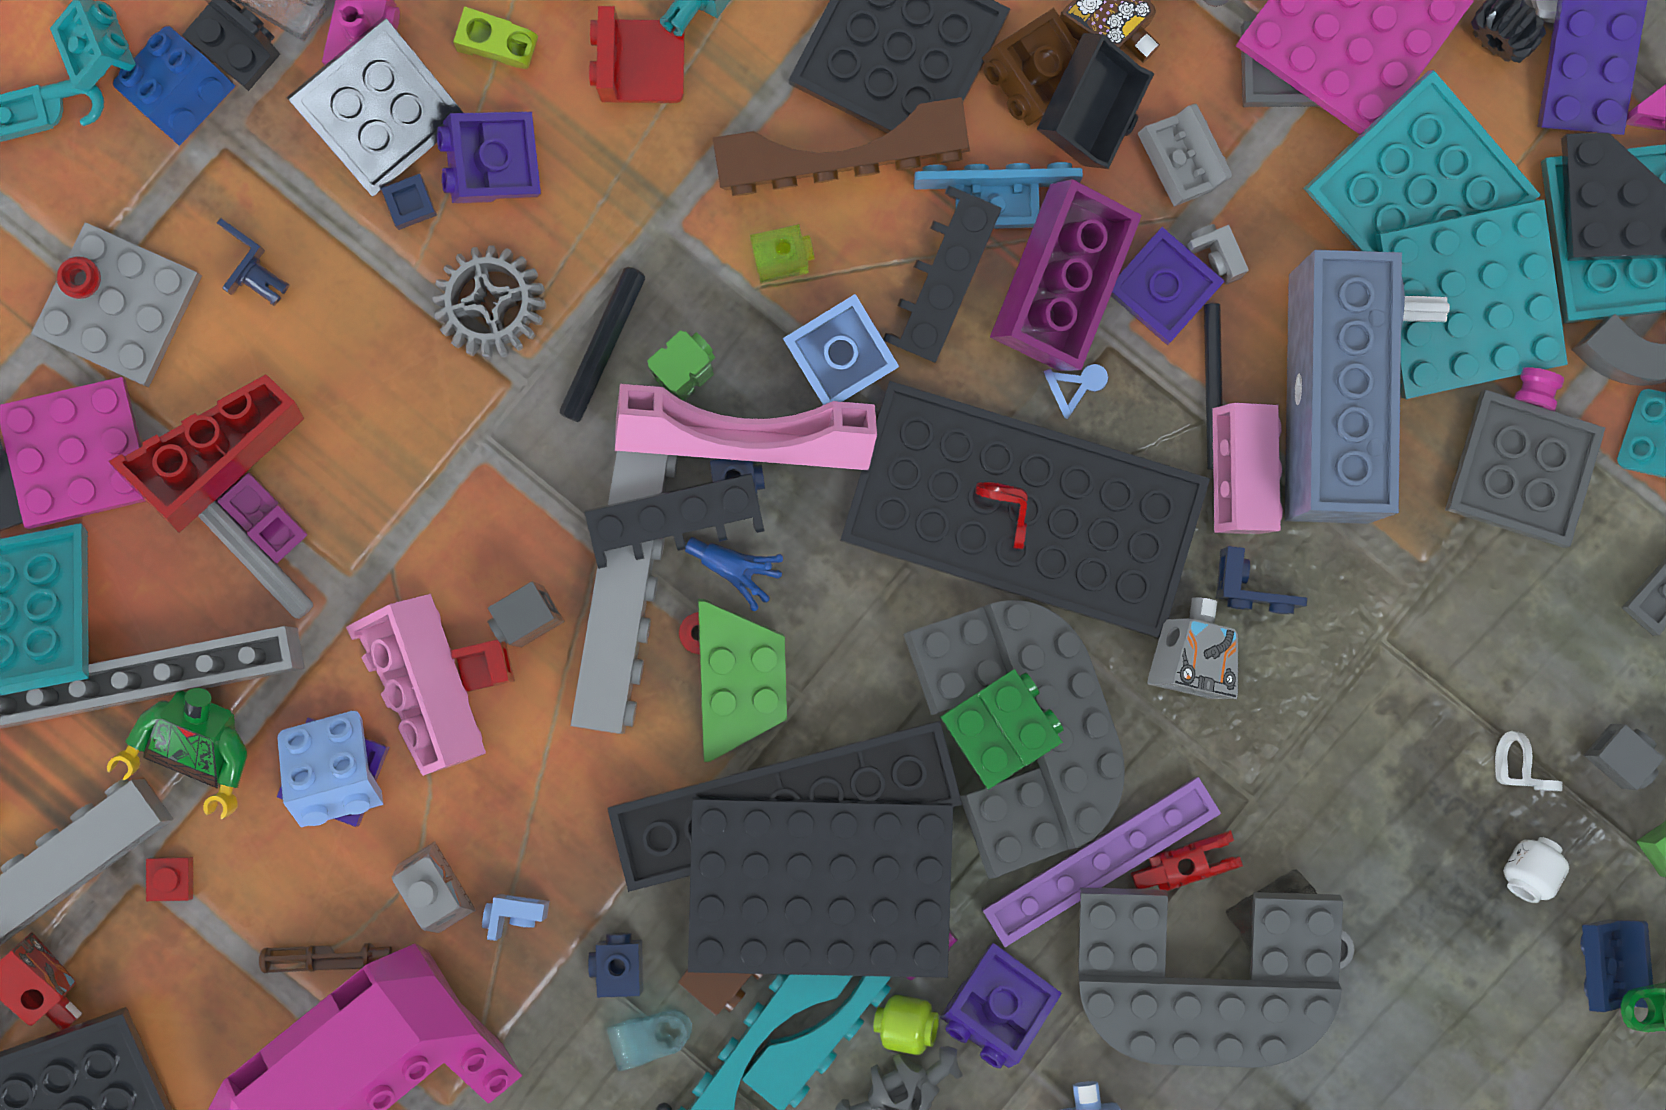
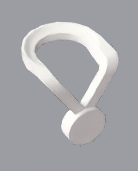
M1510 731L1500 738L1495 756L1496 779L1499 783L1515 786H1534V790L1562 791V781L1531 778L1532 747L1529 739L1523 733ZM1514 741H1518L1523 750V779H1511L1508 777L1507 755L1509 747Z

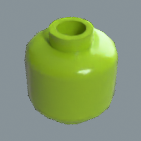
M893 995L888 999L885 1007L877 1008L874 1017V1032L880 1033V1039L884 1048L920 1055L927 1046L933 1047L939 1027V1015L933 1012L932 1006L927 1000Z

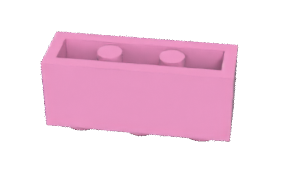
M1231 403L1212 408L1214 533L1263 534L1281 531L1280 521L1283 515V508L1280 502L1282 465L1279 460L1281 422L1279 420L1278 405Z

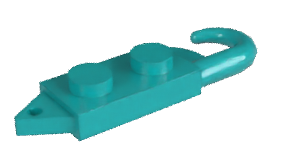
M68 79L45 86L35 85L0 94V142L54 129V126L62 118L64 109L63 99L79 94L89 96L92 101L91 111L80 119V124L86 126L94 123L101 116L104 109V97L100 88L95 84L87 93L73 88L71 80Z

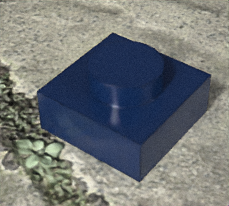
M421 174L381 188L395 227L398 230L437 216Z

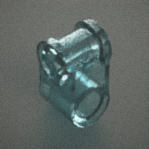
M674 1009L644 1018L630 1019L606 1028L618 1071L635 1068L654 1059L680 1051L692 1033V1023L689 1017L684 1012ZM667 1022H669L671 1028L679 1027L681 1031L675 1038V1041L672 1040L670 1035L663 1036L661 1033L666 1027Z

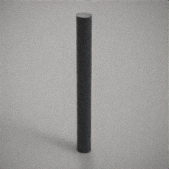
M1218 303L1204 304L1207 470H1213L1212 408L1223 406L1221 307Z

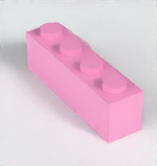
M431 594L389 604L346 627L352 640L359 638L367 653L361 658L368 671L376 670L385 687L381 696L387 708L398 712L402 720L398 729L422 776L486 754L482 743L481 731L475 723L468 702L467 691L462 685L455 665V659L451 657V648L448 645L441 625L440 613L434 605Z

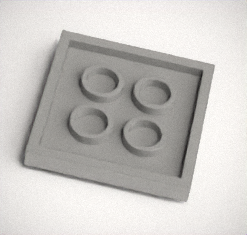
M85 222L67 259L80 256L94 262L101 274L99 288L88 298L75 299L64 294L56 281L31 334L149 387L202 275ZM80 272L75 276L76 285H81L86 280L85 272Z

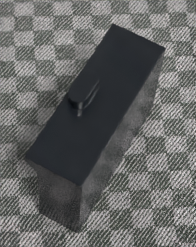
M1083 33L1037 130L1081 165L1109 169L1124 136L1132 133L1139 116L1136 114V111L1154 73L1138 65L1105 35Z

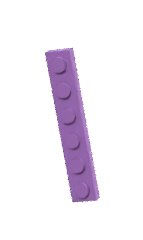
M1195 777L987 905L982 911L1003 946L1007 947L1080 901V887L1102 888L1217 817L1221 812L1200 778Z

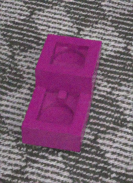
M250 472L217 501L276 564L308 535L288 511Z

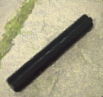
M625 267L562 403L560 414L563 417L575 422L582 420L645 281V276L641 271L632 267Z

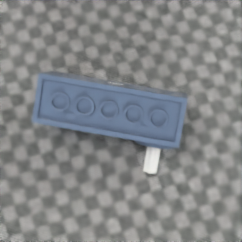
M1314 250L1289 274L1285 521L1369 524L1399 513L1403 321L1446 322L1447 313L1450 309L1447 297L1405 296L1402 279V252Z

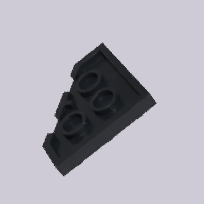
M1577 133L1563 136L1561 138L1568 261L1666 258V184L1609 133Z

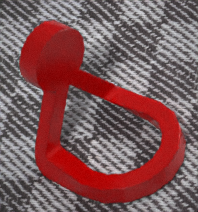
M977 483L975 492L980 496L1020 504L1013 548L1023 549L1027 523L1024 522L1028 500L1026 491L1022 488L1001 483Z

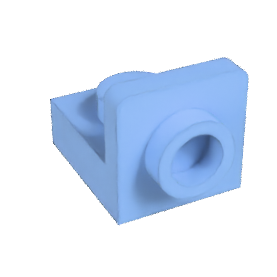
M498 894L493 897V903H486L482 919V928L488 929L487 940L497 941L501 938L505 917H510L509 924L535 927L536 921L542 922L547 918L550 901Z

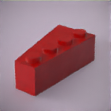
M265 374L218 400L217 405L198 416L196 413L181 421L182 425L160 437L156 434L142 442V447L126 456L120 454L108 462L139 495L180 533L303 421L304 417L295 401Z

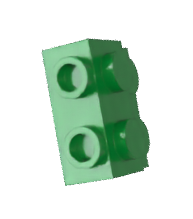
M1015 669L1011 670L940 717L987 790L1063 743L1058 736L1059 733L1064 731L1063 726L1050 708L1045 712L1041 710L1034 699L1040 692L1027 672L1019 676Z

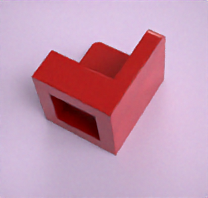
M497 639L450 651L452 659L458 662L462 684L467 692L515 681L505 641L500 643Z

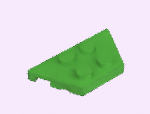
M698 599L704 762H711L787 720L785 636L767 626H761L752 622L749 618L740 614L732 613L716 606L706 599Z

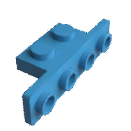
M1067 162L1048 164L1047 169H1031L1030 164L1013 163L1006 165V169L989 170V166L985 164H970L964 166V170L947 171V166L928 165L924 166L922 171L915 172L914 189H947L948 186H951L1001 207L1002 210L994 229L1033 228L1040 211L1039 187H1049L1050 184L1071 179L1080 183L1083 178V169L1072 168V164ZM955 199V210L960 201L958 199Z

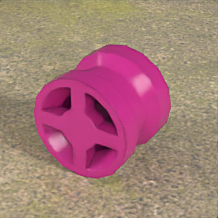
M1523 368L1520 376L1523 381L1522 388L1515 393L1514 399L1555 412L1557 407L1555 395L1557 390L1562 388L1564 377L1555 372L1540 368Z

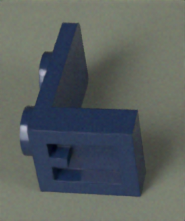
M1227 546L1221 549L1216 599L1227 600L1228 608L1252 610L1253 603L1269 605V612L1294 615L1295 608L1307 606L1308 598L1241 590L1242 583L1247 584L1250 573V560L1244 558L1245 548Z

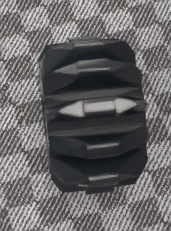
M1486 0L1477 10L1476 16L1471 21L1474 29L1473 34L1482 41V47L1488 48L1492 55L1497 54L1507 62L1512 60L1513 62L1520 63L1530 56L1541 44L1546 30L1543 26L1545 23L1543 18L1536 15V9L1529 7L1525 0Z

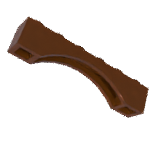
M962 97L919 104L906 120L886 135L866 145L844 151L816 153L795 150L772 142L755 131L713 137L720 188L732 190V196L757 193V185L772 183L773 190L798 186L797 179L813 177L814 183L839 180L838 172L854 170L855 177L880 173L879 166L894 163L896 170L921 167L920 159L937 157L938 164L963 160L962 153L970 151Z

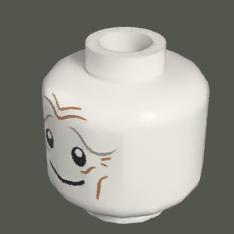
M1539 837L1537 841L1522 840L1516 846L1503 870L1505 878L1509 882L1507 884L1508 889L1516 896L1531 903L1552 899L1557 894L1569 872L1568 861L1561 854L1563 849L1554 841L1544 837Z

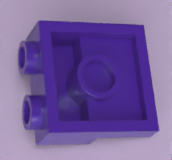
M532 112L450 113L443 121L444 126L438 127V149L440 152H447L448 168L442 169V188L444 193H451L452 203L493 202L500 198L538 197L541 194Z
M992 943L987 947L967 980L961 983L940 1018L948 1023L945 1030L951 1037L962 1043H966L969 1039L982 1048L980 1056L985 1062L999 1069L1003 1065L1010 1068L1020 1062L1062 993L999 946Z

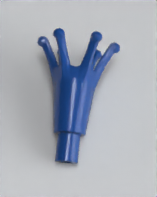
M691 537L687 542L685 552L701 559V563L731 582L750 604L751 611L758 610V604L745 587L749 588L753 595H758L762 602L767 603L769 601V596L751 580V577L755 573L779 579L782 576V572L771 570V563L782 562L783 556L781 554L768 557L746 555L714 543L708 545L694 537Z

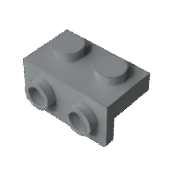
M1195 103L1187 106L1175 116L1145 126L1137 133L1173 206L1208 194L1232 177L1226 159L1222 155L1208 127L1207 121Z

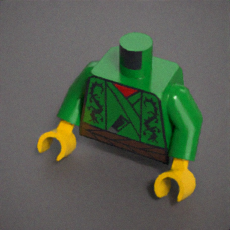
M193 688L187 692H176L170 702L162 700L145 710L138 718L125 741L128 744L126 750L120 751L111 758L107 765V771L111 772L119 760L123 761L128 766V772L123 777V780L128 779L138 770L140 766L138 753L142 751L144 752L143 758L214 788H218L220 785L219 792L205 800L203 810L206 815L213 813L219 801L223 806L221 819H224L231 815L238 806V801L232 791L233 788H238L247 759V749L235 730L234 714L228 709L211 703V694L207 690Z

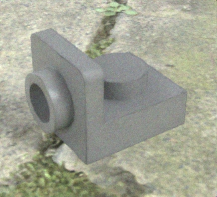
M1211 224L1191 234L1193 240L1186 245V248L1195 254L1210 247L1211 253L1208 254L1211 268L1218 276L1222 275L1225 285L1241 279L1249 271L1229 225L1216 229L1215 224Z

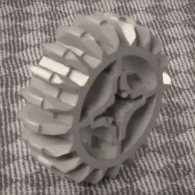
M491 245L486 250V257H482L477 247L471 249L472 260L467 261L462 254H457L456 260L461 266L456 271L450 265L444 266L443 270L450 277L449 281L437 279L435 283L439 289L445 291V294H437L432 297L435 305L444 307L434 313V318L437 321H447L440 329L444 336L455 334L451 343L456 348L462 347L467 342L466 353L470 356H474L480 346L482 356L485 359H491L493 347H497L502 357L508 356L506 346L508 343H512L518 351L522 350L523 344L518 338L524 334L528 339H534L536 335L528 327L529 324L542 325L544 321L541 316L533 313V311L546 309L547 306L545 300L534 298L545 292L542 283H532L538 277L535 268L525 270L528 262L523 256L516 258L512 262L513 252L508 248L502 251L499 259L497 249ZM488 272L505 273L518 281L520 287L510 289L509 286L496 287L489 278ZM474 278L475 289L473 293L466 298H462L461 303L458 304L462 289ZM486 288L496 300H499L498 303L493 302L496 305L492 309L493 316L481 305V302H486L484 300V297L487 296ZM522 300L517 317L505 328V313L508 309L518 306L517 301ZM469 315L470 318H485L491 333L483 334L467 329L462 324L460 317Z

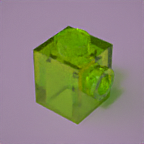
M799 224L750 235L760 284L809 273L808 261L815 259L810 235H801Z

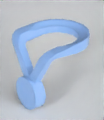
M1097 364L1087 366L1081 376L1052 372L1051 368L1043 371L1066 419L1070 417L1087 390L1093 392L1100 391L1105 388L1108 382L1107 371L1104 367ZM1057 381L1081 384L1068 405Z

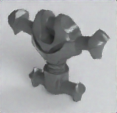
M950 1046L940 1047V1060L927 1070L921 1065L911 1062L902 1053L893 1055L897 1068L894 1071L884 1075L877 1064L871 1067L873 1084L868 1093L869 1101L851 1106L849 1099H842L837 1104L835 1110H929L932 1106V1101L940 1090L937 1084L950 1073L957 1079L963 1076L957 1062V1049Z

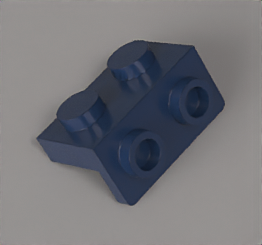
M1608 919L1582 925L1583 934L1580 946L1582 953L1585 955L1586 978L1584 981V991L1588 998L1589 1011L1608 1012L1620 1009L1623 997L1629 990L1653 985L1649 929L1646 921ZM1640 998L1634 1006L1648 1008L1643 998Z

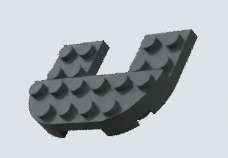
M1007 600L991 603L904 633L903 635L931 715L956 707L1015 669L1019 676L1025 672L1028 673L1040 692L1039 695L1034 697L1035 701L1043 712L1050 708L1064 728V731L1058 734L1063 743L1037 759L1040 767L1003 780L989 790L984 787L960 796L988 879L997 878L1065 850L1078 848L1095 838L1109 823L1119 805L1124 786V757L1091 658L1075 630L1059 615L1041 605L1021 600Z
M1080 887L1078 975L1081 1000L1085 1013L1096 1032L1119 1052L1142 1062L1161 1065L1267 1067L1287 1062L1303 1054L1323 1037L1332 1024L1338 1011L1342 991L1339 984L1343 899L1341 895L1253 892L1250 980L1165 977L1167 890Z

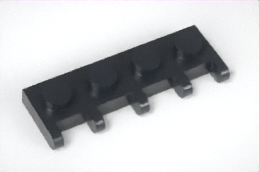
M951 186L947 187L945 194L960 201L949 227L936 221L932 222L930 229L945 235L932 265L916 260L914 268L928 273L917 302L914 304L900 298L897 305L912 312L903 335L900 339L892 333H885L883 338L885 342L934 363L937 362L1002 210L999 206Z
M752 473L585 510L584 512L598 569L607 567V557L604 551L632 545L635 559H645L642 548L643 542L674 536L677 551L685 550L686 545L683 533L715 526L720 542L728 540L724 524L753 518V527L756 533L765 531Z

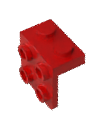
M598 6V20L590 21L591 46H597V61H590L589 81L590 86H596L601 102H681L684 97L685 30L682 36H675L673 32L676 27L674 26L670 33L661 25L660 20L618 19L615 6Z

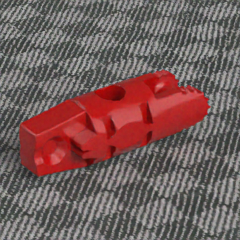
M1231 830L1150 857L1151 866L1131 872L1135 889H1147L1158 885L1159 890L1170 891L1189 883L1243 867L1240 856L1227 857L1219 862L1208 865L1204 854L1205 851L1227 846L1230 842L1234 841ZM1183 859H1190V869L1186 872H1180L1178 870L1179 862Z

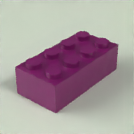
M1073 179L1050 184L990 338L1058 371L1082 370L1142 215Z

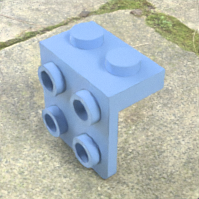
M349 711L287 728L278 734L283 803L300 827L321 825L330 819L348 814H361L370 808L383 805L382 790L368 770L363 720L357 711Z

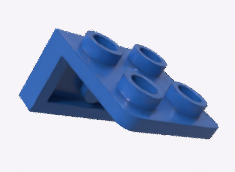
M166 26L153 34L146 46L134 58L136 65L131 71L120 69L118 76L113 81V86L179 146L235 87L216 66L170 26Z

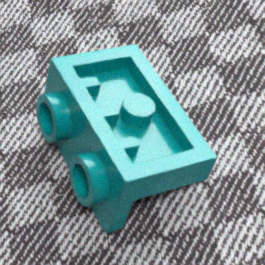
M73 0L50 28L75 89L88 93L96 82L105 75L111 65L127 71H131L136 65L115 11L103 1Z

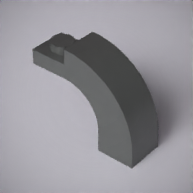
M1616 314L1601 320L1571 349L1590 368L1611 380L1637 386L1666 383V344L1653 343L1641 338Z

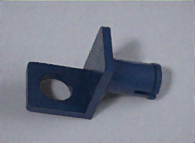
M220 218L217 222L219 226L251 248L222 289L233 295L239 286L245 284L275 306L281 300V297L270 290L268 286L271 285L285 294L290 284L284 282L259 264V258L265 252L261 246Z

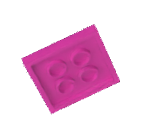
M123 377L0 405L1 432L25 528H36L146 501L108 462L120 454L126 456L142 447L126 380Z

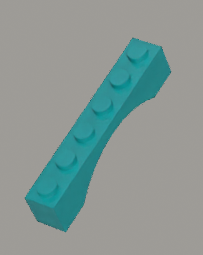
M777 974L768 987L774 993L765 1005L757 1002L743 1021L748 1028L739 1040L732 1036L717 1056L723 1062L716 1072L712 1075L706 1071L692 1090V1093L697 1098L688 1110H734L737 1090L744 1070L761 1043L775 1028L792 1015L815 1004L836 999L853 976ZM680 1106L678 1110H686V1109H685L684 1107Z
M862 976L851 994L834 1012L824 1019L792 1035L770 1039L744 1071L742 1080L777 1110H785L789 1104L795 1108L810 1090L806 1082L814 1072L818 1071L822 1075L835 1060L837 1053L833 1049L843 1037L848 1041L851 1040L861 1028L864 1020L860 1015L869 1004L876 1008L889 993L891 987L887 982L891 977Z

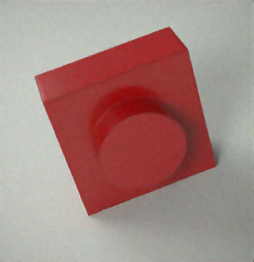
M193 857L146 859V902L189 901L193 899Z

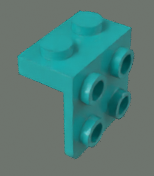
M1644 389L1639 393L1617 458L1618 464L1623 469L1666 478V392Z

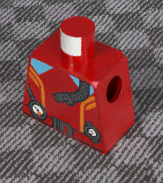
M32 932L0 960V1001L27 1025L32 1026L45 1015L59 1030L68 1028L82 1014L65 996L76 984L74 978Z

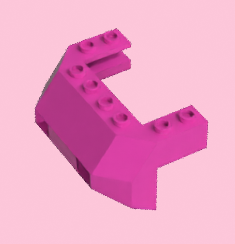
M412 944L366 964L224 1079L208 1110H387L443 1063L489 1104L522 1077V1074L503 1043L459 1002L430 952L417 944Z

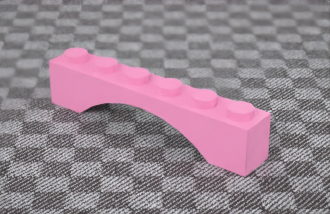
M620 384L616 414L615 451L869 470L877 437L874 404L832 401L814 410L792 416L770 419H744L719 415L697 408L677 398L663 387Z

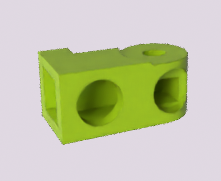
M464 6L453 43L457 52L472 56L475 54L516 68L528 69L538 35L529 29L512 24L511 21Z

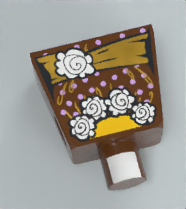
M1073 0L1060 15L1072 36L1080 41L1083 33L1103 34L1122 51L1127 47L1142 63L1147 61L1160 46L1145 30L1152 22L1156 13V9L1150 0Z

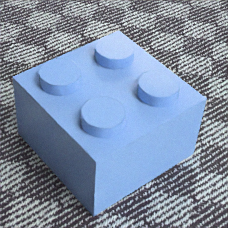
M856 294L783 338L823 405L832 401L843 402L900 367Z

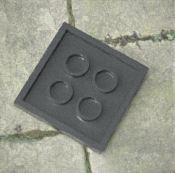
M1488 390L1480 392L1445 510L1562 548L1570 547L1606 428Z

